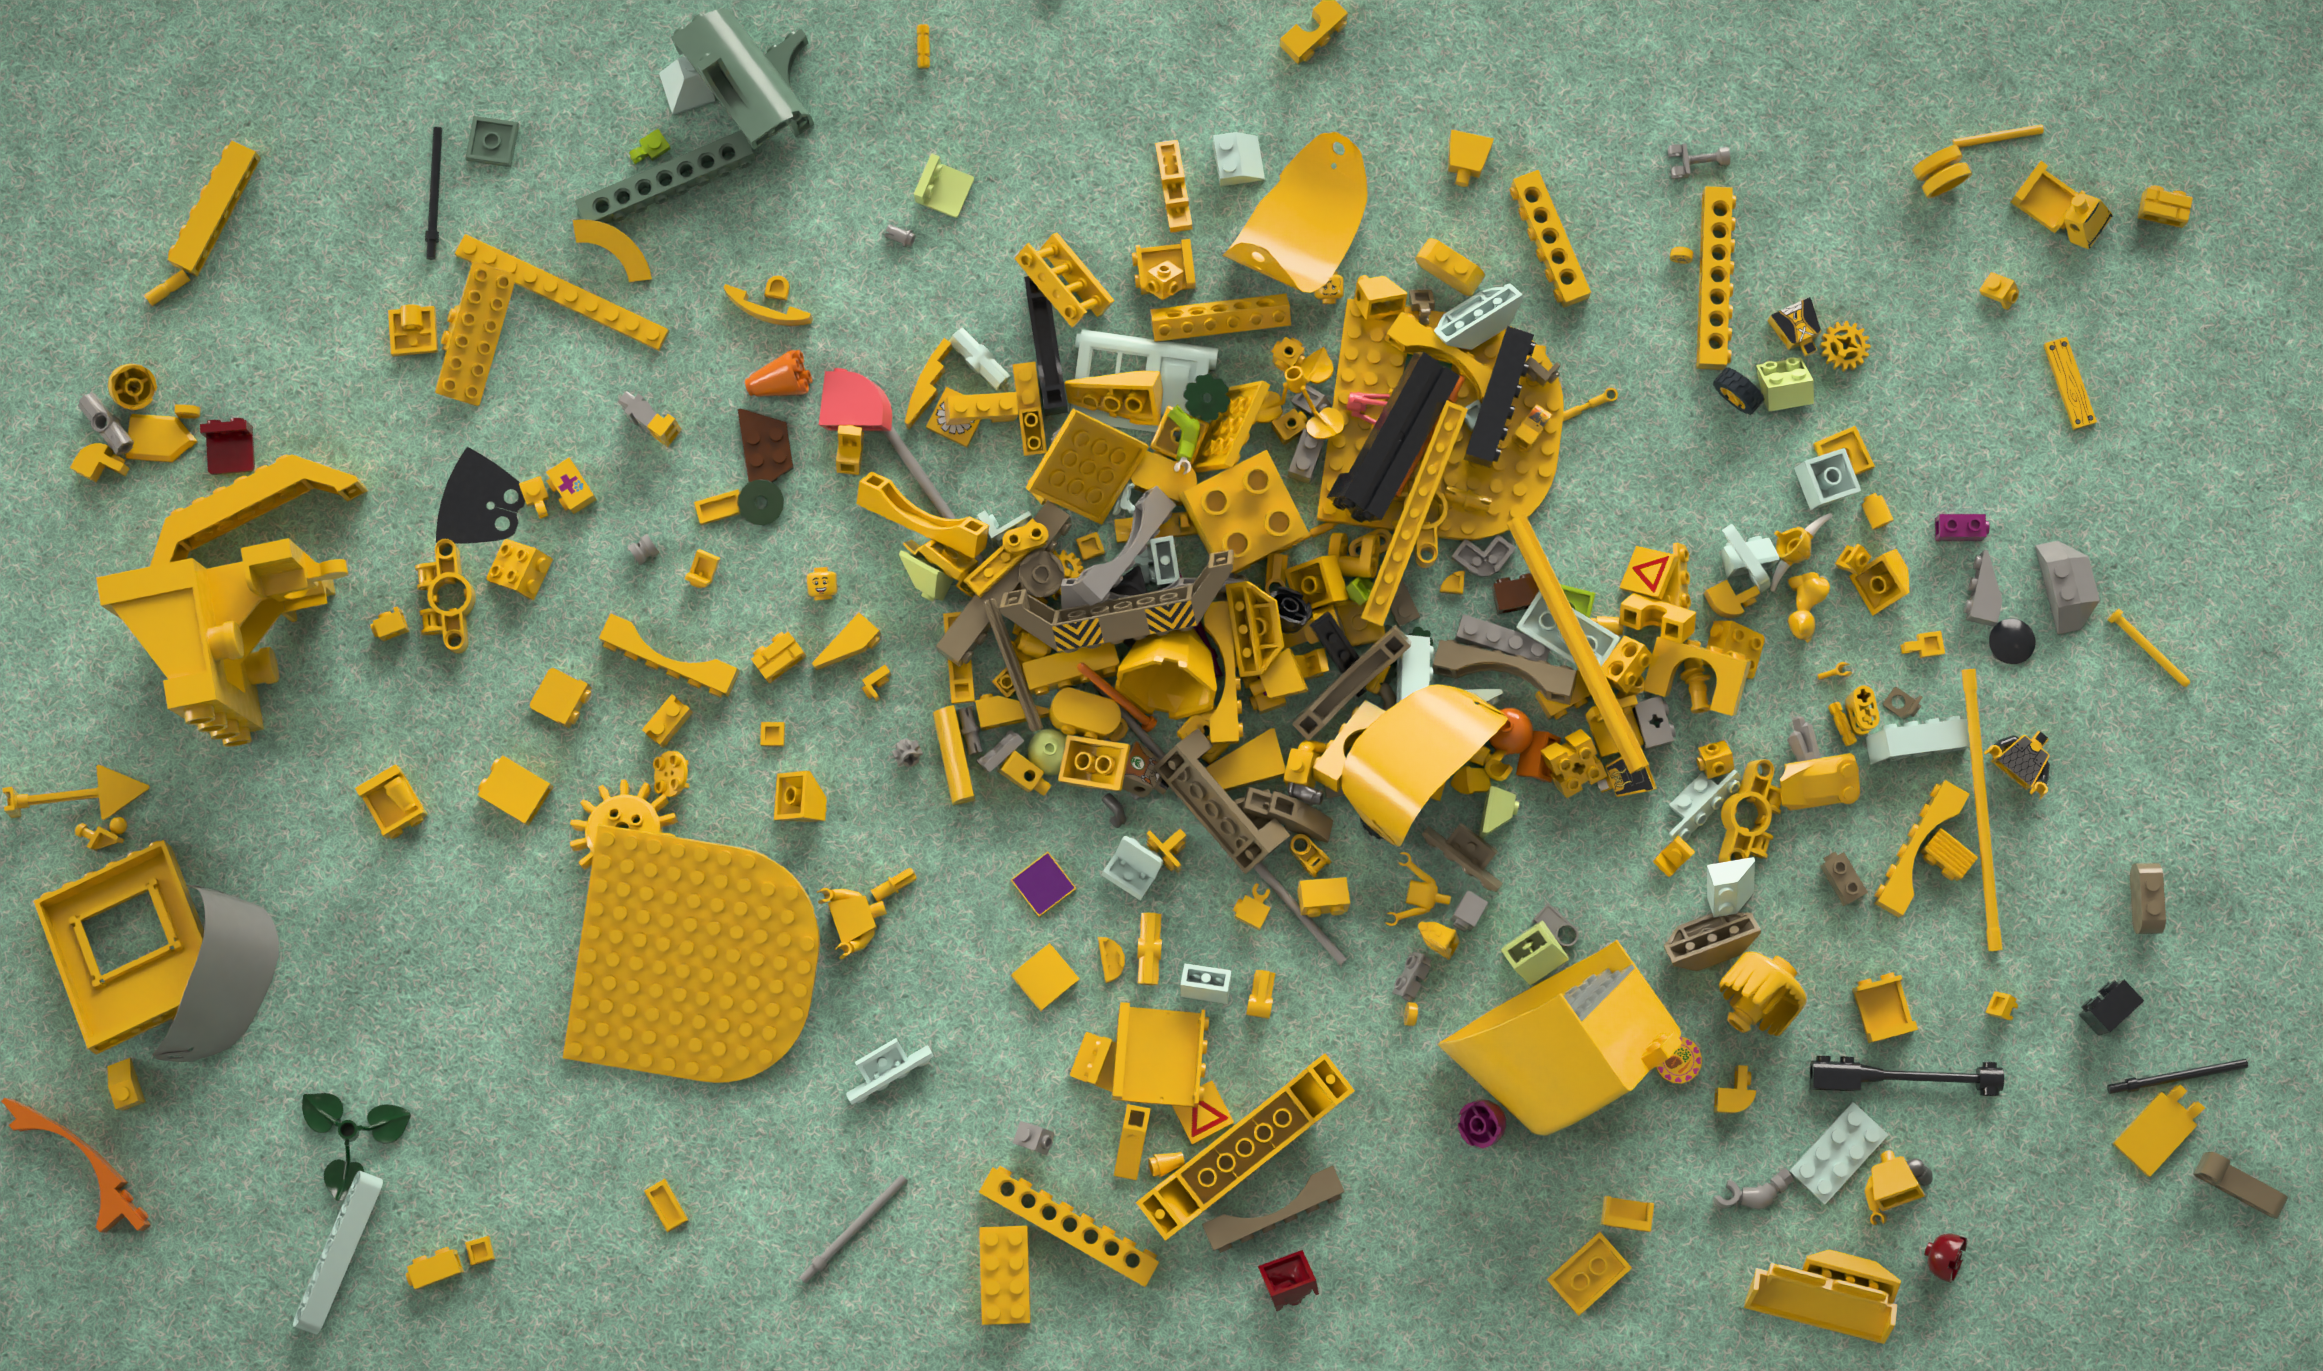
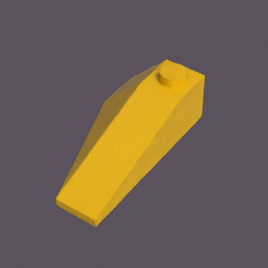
M1133 371L1065 381L1067 401L1070 404L1092 411L1098 409L1109 413V416L1114 418L1120 416L1129 419L1130 423L1136 425L1159 426L1163 387L1161 374L1158 371Z

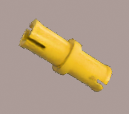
M1449 485L1446 486L1445 492L1447 493L1444 494L1446 500L1463 504L1462 507L1465 508L1469 506L1485 512L1489 511V504H1491L1492 498L1474 494L1469 489L1464 491Z

